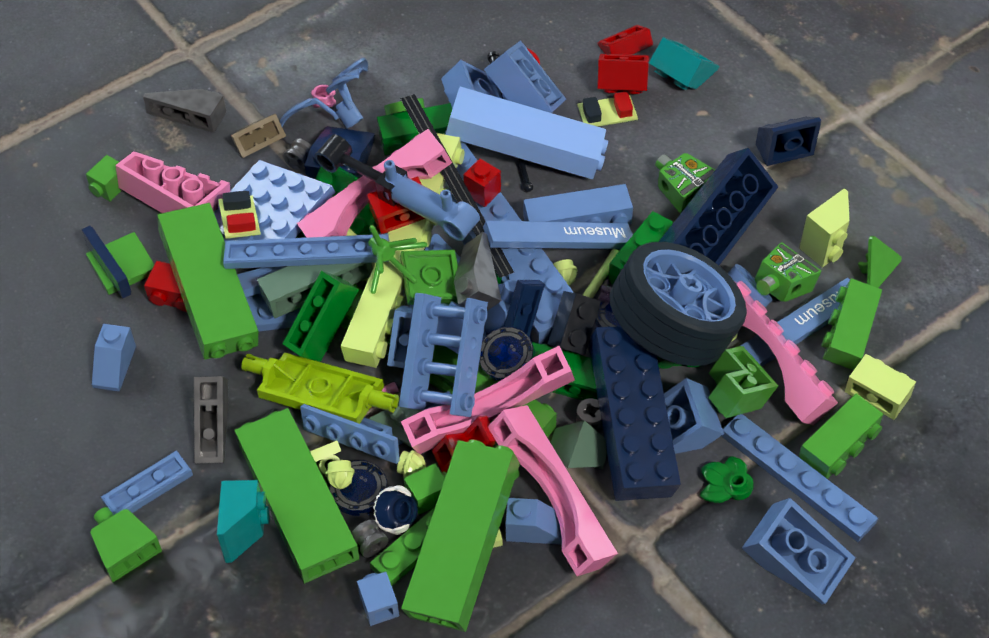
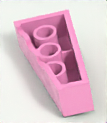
M134 151L116 164L118 187L161 213L206 203L211 204L214 212L218 208V199H223V193L230 192L229 182L221 180L218 183L210 180V176L201 173L196 176L187 173L186 168L177 165L176 167H169L164 165L162 160Z

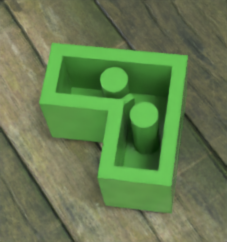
M744 346L725 349L710 370L709 374L716 381L717 386L708 398L716 406L719 413L724 415L725 418L761 409L778 385Z

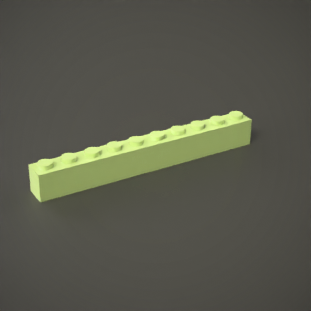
M437 133L457 169L458 164L461 165L463 163L465 155L464 149L461 148L460 137ZM441 172L431 179H420L423 186L438 194L442 190L449 189ZM423 219L388 232L390 242L416 238V243L426 242V247H429L432 238L431 231L433 226H437V224L428 219ZM425 247L396 250L394 257L400 262L401 251H424ZM390 261L383 262L384 272L380 274L375 294L371 293V286L376 263L370 274L341 344L344 360L347 362L377 368L380 358L383 359L386 355L387 341L392 333L394 311L402 305L405 306L406 303L403 274Z

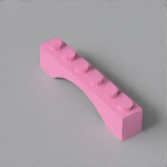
M427 129L372 168L383 173L385 171L384 162L393 160L396 166L407 171L408 178L411 179L418 176L419 179H431L449 166L452 161L445 149ZM365 176L360 177L358 180L350 183L347 188L336 196L328 199L325 204L314 212L307 214L304 219L297 223L307 238L346 236L356 216L369 203L367 194L377 190L375 182Z
M742 281L735 282L746 302L747 315L742 327H747L755 332L768 344L776 356L782 371L785 386V402L801 422L814 426L838 403L832 396L834 393L833 389L825 381H820L815 375L817 370L809 361H803L798 355L800 349L791 340L784 338L782 327L776 321H770L765 315L768 312L767 309L759 301H754L751 298L749 287Z
M557 346L532 358L523 367L498 383L475 393V404L471 417L451 415V405H442L419 412L401 421L413 449L417 453L422 454L435 448L445 435L464 433L479 416H488L489 421H491L503 410L523 406L575 381L560 346Z
M528 405L503 410L488 428L498 445L513 450L520 465L534 477L548 496L560 524L562 552L576 576L601 569L618 553Z

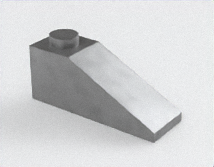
M204 89L145 93L143 96L147 114L213 133L227 113L224 95Z
M482 232L463 246L454 285L460 306L465 307L466 298H473L488 302V311L502 300L487 234Z
M223 376L194 377V463H224L228 418V379Z

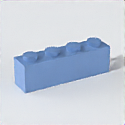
M626 184L523 200L524 221L632 224L633 206Z

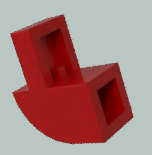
M488 416L477 417L464 433L445 435L435 446L432 452L442 472L445 471L447 473L458 440L464 442L477 440L488 447H493L497 443L488 428L491 424Z

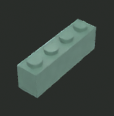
M372 263L287 266L257 279L262 297L275 319L303 306L321 271L341 277L353 285L369 278L373 267Z

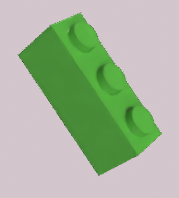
M852 278L846 287H840L835 300L839 302L838 309L834 308L828 323L832 325L831 332L827 331L821 347L825 348L822 359L852 370L857 367L864 355L882 289Z
M856 393L802 445L799 458L827 479L832 474L837 476L846 466V460L850 456L853 458L857 457L864 448V443L868 439L874 440L882 430L880 423L883 413Z

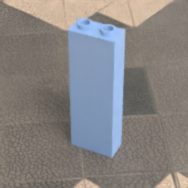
M459 87L445 134L460 137L462 142L592 180L596 170L601 171L605 160L603 155L608 145V140L604 139L606 133L604 128L464 87Z

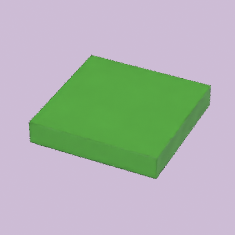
M135 232L105 245L126 275L129 285L149 277L155 264ZM91 251L86 253L91 266L108 295L117 292V289Z
M455 250L401 251V264L417 279V283L414 284L403 274L408 305H414L415 293L441 297V303H450L451 301L458 303L454 285L458 268Z

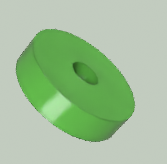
M417 98L422 108H425L423 98ZM402 101L384 106L386 115L406 112Z

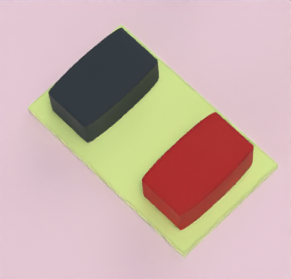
M627 92L615 93L614 98L597 100L596 97L584 98L583 103L577 104L583 123L597 127L638 120L631 97Z
M249 191L223 193V199H218L225 239L261 235L253 195L250 196Z

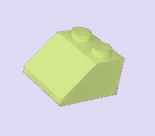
M846 189L841 190L806 217L799 249L822 268L829 262L837 261L843 253L842 247L848 235L846 232L849 225V199Z

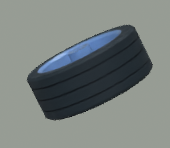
M649 242L635 249L609 293L613 314L623 330L650 353L681 365L701 366L717 361L744 324L747 315L745 299L730 275L701 253L669 242Z

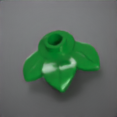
M730 456L725 464L710 462L701 467L702 475L709 484L700 493V498L709 502L722 503L731 497L735 500H744L751 495L754 482L752 477L747 474V465L743 460Z

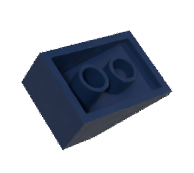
M327 126L311 146L305 163L306 176L316 180L321 166L315 159V153L333 134L341 136L350 144L353 150L350 155L351 157L367 164L376 137L375 133ZM345 165L340 166V168L358 178L363 176Z

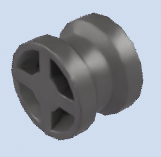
M295 139L291 144V149H287L283 154L286 164L294 170H304L311 145L303 139Z
M590 398L581 401L577 407L576 422L584 420L597 432H600L603 429L598 400Z
M375 520L362 522L351 533L356 544L360 545V552L364 557H372L378 554L388 543L387 536L379 532V525Z

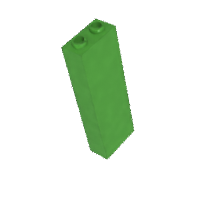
M206 203L157 214L158 231L204 360L221 358L229 353L248 351L253 347H257L259 331L236 270L225 269L223 265L225 241L211 204Z
M286 408L282 411L272 412L265 418L255 422H248L235 429L240 450L254 479L258 480L260 491H265L266 504L269 506V511L304 584L359 560L357 544L289 409Z
M458 440L401 607L409 618L466 632L520 465L512 449L497 445L496 448L488 447L477 440H469L468 442Z

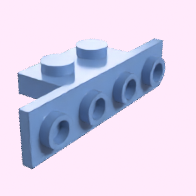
M306 404L300 407L304 430L333 441H338V443L395 464L400 461L398 437L393 436L392 427L367 418H363L359 424Z

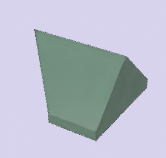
M583 420L555 429L551 445L564 466L567 468L595 467L603 469L607 458L605 438L586 421Z

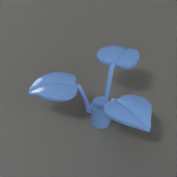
M361 58L338 74L332 80L333 83L327 87L326 92L328 94L338 88L343 98V101L335 106L338 111H333L317 98H309L291 107L281 118V126L283 127L286 120L293 114L314 104L319 105L330 113L335 120L340 118L347 129L360 122L363 116L353 103L346 83L354 78H359L362 71H368V61L366 58Z

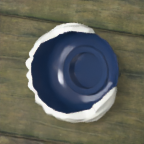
M401 485L385 488L376 496L377 500L373 508L375 510V521L380 529L395 535L407 531L409 526L416 520L418 512L417 502L410 491Z

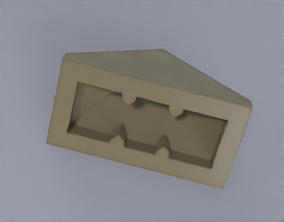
M275 113L244 126L230 136L241 158H244L286 137V134Z

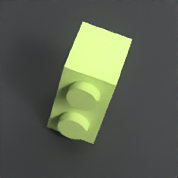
M865 354L849 376L845 393L852 397L857 393L884 415L895 420L910 399L916 381L910 379L906 374L885 365L881 360L874 359Z

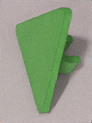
M870 236L868 253L865 255L867 262H859L858 265L860 271L867 274V284L879 288L901 262L902 257L875 236Z

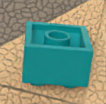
M665 37L662 38L649 61V64L656 67L654 72L665 78L668 75L675 79L674 84L685 90L688 87L697 89L720 67L686 45Z
M258 480L221 481L217 537L225 563H232L263 536L264 524H269V506H266L265 491H260Z

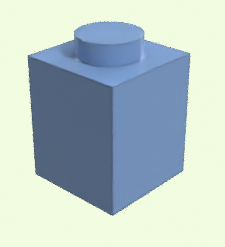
M387 572L380 574L371 573L362 580L357 581L359 595L370 626L399 617L398 602Z

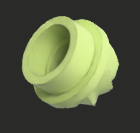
M566 259L553 263L567 284L571 285L575 281L578 271L573 261Z
M414 450L411 452L403 451L397 465V473L403 474L405 478L426 468L424 457Z
M338 460L327 464L328 470L325 471V476L331 486L344 489L352 483L355 470L351 468V461Z

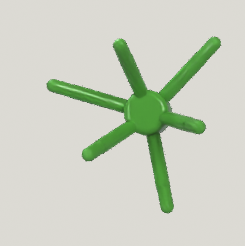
M371 225L369 229L373 237L369 239L368 245L372 248V253L377 257L371 293H376L380 274L384 272L383 261H390L412 283H417V279L394 255L396 250L423 248L427 246V243H416V238L389 242L386 239H381L375 226Z

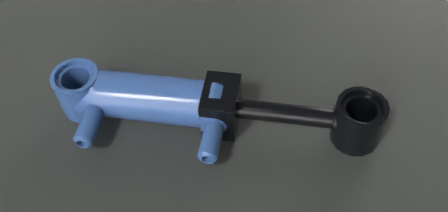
M333 134L315 153L316 161L325 170L334 173L340 166L345 165L373 180L380 200L393 207L397 203L441 226L445 233L457 241H462L480 220L478 212L471 205L463 201L453 202L451 192L447 189L442 190L438 194L408 178L407 171L396 166L393 160L384 162L385 171L381 173L350 156L353 152L350 144L339 135Z

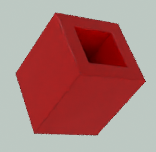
M479 159L463 174L464 183L472 198L483 207H486L501 192V170L482 159Z

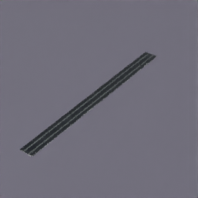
M415 94L400 98L419 134L429 129L445 149ZM452 162L440 172L457 203L460 201L466 202L478 212L480 220L472 229L475 235L478 236L484 232L483 225L485 219ZM490 248L494 269L498 277L501 278L514 273L502 249Z

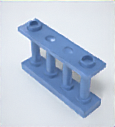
M415 293L399 407L425 410L426 402L451 405V415L471 417L475 404L474 394L484 325L487 319L488 302L466 298L465 307L441 305V297ZM439 316L463 319L461 336L437 334ZM434 345L459 348L457 365L432 362ZM430 373L454 376L453 394L428 391Z

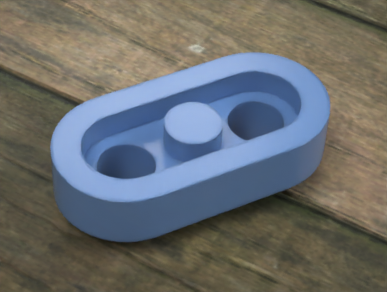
M735 264L728 272V275L735 282L742 281L751 290L749 295L754 301H759L765 308L772 301L769 294L762 295L758 292L755 278L742 266Z

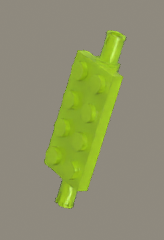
M285 352L279 360L271 357L268 360L249 353L242 360L241 366L243 371L263 376V382L257 389L259 398L301 410L300 407L306 404L360 424L372 406L393 413L399 404V396L383 392V379Z

